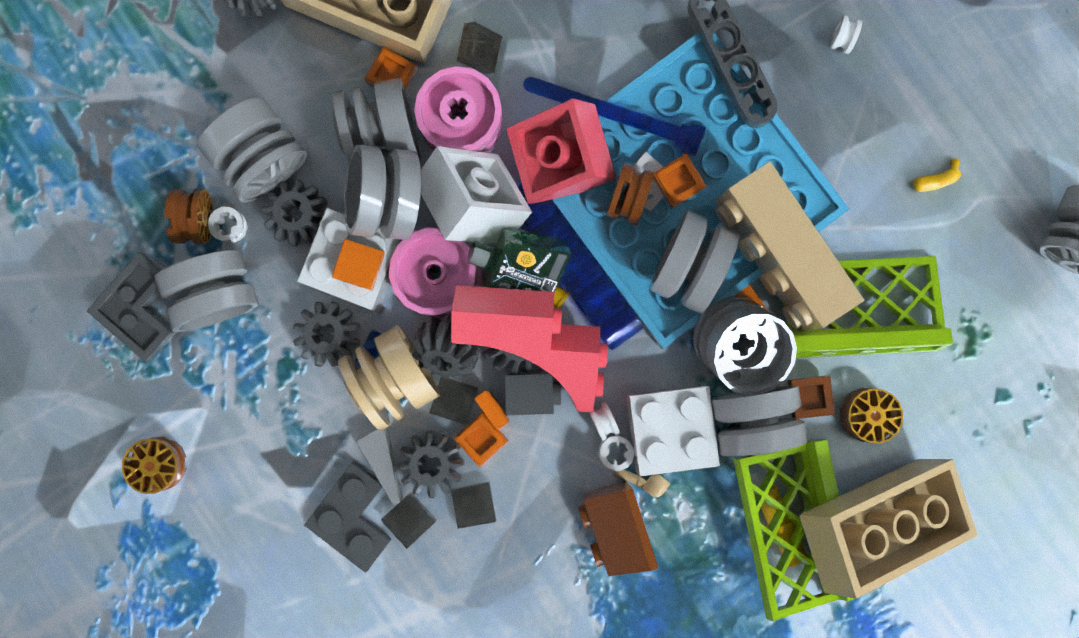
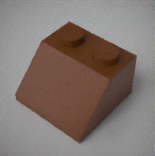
M627 481L582 494L585 504L578 506L584 528H593L597 542L590 544L597 567L605 565L608 576L659 569L633 488Z

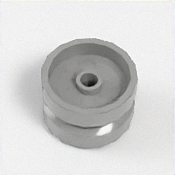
M356 145L354 147L348 167L345 191V224L348 235L372 237L378 227H380L384 238L409 240L417 221L421 193V167L416 151L394 149L391 150L385 159L379 147Z
M688 209L681 218L666 247L649 290L668 299L676 294L684 279H686L687 281L681 294L682 306L702 314L711 303L729 271L738 247L740 233L720 225L712 230L703 245L702 242L707 231V218Z
M224 250L193 257L167 267L155 275L154 279L160 297L173 301L177 300L166 310L172 332L191 331L221 323L247 313L259 305L253 285L237 282L247 272V267L240 251Z
M779 386L774 390L758 395L732 393L711 399L713 418L721 423H740L726 427L716 434L719 454L722 456L769 454L798 447L808 442L804 421L798 418H778V416L793 413L802 406L799 386Z

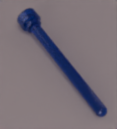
M532 76L527 77L523 82V87L526 91L560 103L573 98L595 104L598 116L675 141L674 146L682 148V153H687L696 157L706 126L691 122L690 125L682 123L680 127Z

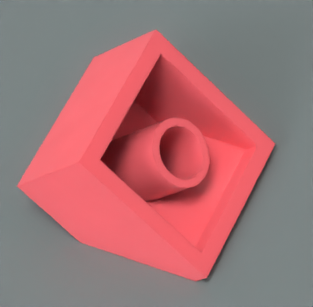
M572 98L506 129L528 204L583 193L617 179L595 104Z

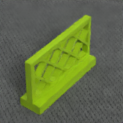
M936 256L838 261L847 275L855 281L853 283L855 287L860 285L876 298L866 312H863L857 306L850 310L859 318L852 328L843 329L833 321L827 325L830 329L797 331V328L792 327L785 318V324L794 335L797 347L795 358L938 352L953 344L951 328L946 329ZM911 267H925L927 283L921 290L903 277ZM893 268H903V269L898 273V272H897L896 270H894ZM872 269H881L893 279L883 292H880L865 279ZM855 270H864V272L860 275ZM896 283L914 296L913 300L904 310L886 297ZM927 290H928V292H929V297H927V296L925 295V293L927 292ZM918 301L931 310L933 324L920 325L908 315ZM880 302L897 316L890 326L882 327L869 317ZM901 321L907 324L905 326H898ZM863 322L869 326L865 328H859V326Z
M810 439L806 444L769 454L748 455L733 459L766 619L775 621L836 600H853L854 598L824 593L822 584V593L812 595L805 590L813 572L818 574L812 553H810L808 558L797 550L805 532L800 518L788 510L796 493L800 494L803 498L804 512L839 497L828 440ZM792 454L794 455L797 469L793 479L780 470L786 457ZM758 463L768 471L760 488L751 481L749 465ZM776 477L789 486L780 503L768 495ZM763 502H766L776 510L768 528L760 523L758 515ZM784 517L797 525L788 543L776 535ZM772 541L784 549L776 568L768 563L766 554ZM793 556L805 564L796 583L784 575ZM782 581L793 590L786 605L777 607L775 592Z

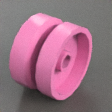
M455 66L439 70L426 79L417 93L414 113L418 129L431 151L433 152L437 146L490 153L501 138L504 121L499 93L489 78L475 69ZM459 113H463V114H466V115H467V116H466L464 119H462V120L460 119L459 116H457V117L455 118V120H454V117H455L457 114H459Z
M426 227L413 232L409 240H402L397 245L390 259L389 279L394 294L405 307L429 317L445 318L448 316L450 318L456 285L483 287L484 269L481 266L469 263L474 249L468 242L446 241L439 228ZM440 266L441 276L436 280L432 279V274L438 273L437 267Z

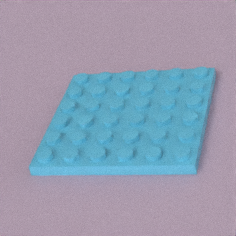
M698 33L596 108L617 179L583 193L550 200L661 349L667 347L695 326L701 314L682 306L681 294L687 281L686 279H684L676 294L668 299L649 290L666 247L681 218L688 209L707 218V231L702 242L704 245L712 230L723 225L716 215L715 210L718 206L715 201L727 189L770 161L818 232L849 210L848 206L777 114L764 127L752 128L743 123ZM713 33L715 45L719 48L727 49L717 35ZM739 64L731 67L730 75L735 82L744 84L750 81V78ZM754 85L750 90L740 95L744 98L748 93L750 94L753 105L749 111L751 114L759 113L762 118V113L767 109V106L764 103H756L752 95L757 89ZM645 152L651 155L663 167L687 153L707 186L672 209L665 197L658 202L651 212L644 207L637 226L627 223V219L618 216L616 219L606 216L624 162L635 165ZM624 186L622 188L619 200H622L626 189V187ZM649 194L647 200L654 196L652 194ZM739 247L736 249L731 266L722 285L709 306L715 301L735 296L763 274L755 261L749 262L743 256Z

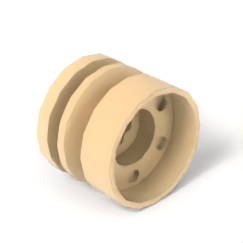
M399 325L374 338L379 357L374 358L371 353L361 346L355 350L360 366L349 354L338 360V365L350 397L361 413L366 415L371 423L380 431L391 425L386 409L398 421L404 417L402 404L399 400L402 397H405L411 405L419 409L440 396L438 387L429 370L420 368L418 366L419 361L412 356L413 344Z

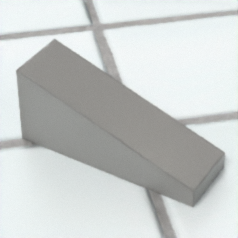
M388 427L382 431L376 429L357 440L356 443L390 501L395 505L403 498Z

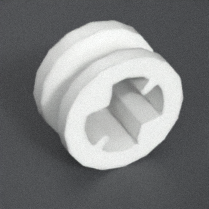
M842 15L832 35L830 48L842 47L843 53L849 54L860 34L862 21L857 19L855 22H850L849 16Z
M220 207L211 213L208 220V228L216 239L226 243H236L246 235L248 222L240 211L231 207ZM228 215L230 219L237 221V225L231 227V234L227 235L226 231L220 229V225L225 223V217Z
M606 401L601 403L599 409H593V413L589 412L602 441L606 440L609 433L620 434Z
M610 435L600 443L598 454L605 467L613 471H622L633 462L634 448L625 437ZM613 442L617 446L621 442L626 447L622 452L625 459L620 463H617L615 459L611 463L606 458L610 453L608 446Z

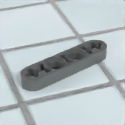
M689 0L687 6L689 17L740 119L749 127H764L774 118L778 104L727 0H713L714 5L711 9V14L716 22L709 28L706 27L711 20L708 10L697 7L700 0ZM718 30H727L733 36V45L727 49L717 47L713 42V33ZM736 64L747 66L751 73L750 81L744 84L735 82L730 75L731 67ZM754 85L758 87L752 94L756 103H764L767 106V109L762 113V118L759 113H750L749 109L753 105L750 94L748 93L744 98L740 95L750 90Z

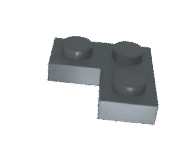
M138 252L88 308L87 312L144 362H151L176 332H172L168 325L148 309V306L159 295L154 278L162 269L144 253Z
M355 461L348 466L304 524L306 528L365 573L392 540L361 516L383 487L376 477Z

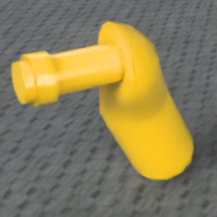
M957 158L950 161V169L940 174L915 178L913 188L917 192L936 190L958 181L961 177V172L958 170L960 160Z

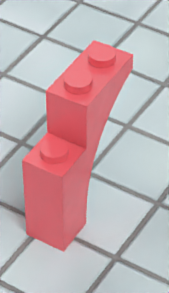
M456 285L451 311V343L495 348L527 359L550 373L561 383L572 398L578 412L593 413L595 397H602L604 373H598V368H606L608 344L600 343V327L561 324L562 309H554L555 292Z

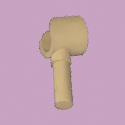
M627 470L615 471L613 474L615 477L637 485V487L642 488L653 497L662 496L670 485V482L659 474L650 475L647 481Z

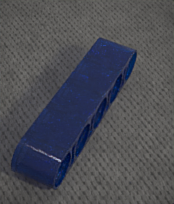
M521 183L517 187L523 195L525 201L527 202L524 189ZM547 200L528 204L532 213L522 224L521 228L543 258L549 252L553 254L546 262L551 269L558 253L568 255L558 279L570 293V296L591 325L600 327V337L605 344H608V348L614 351L643 330L644 327L635 312L555 202Z

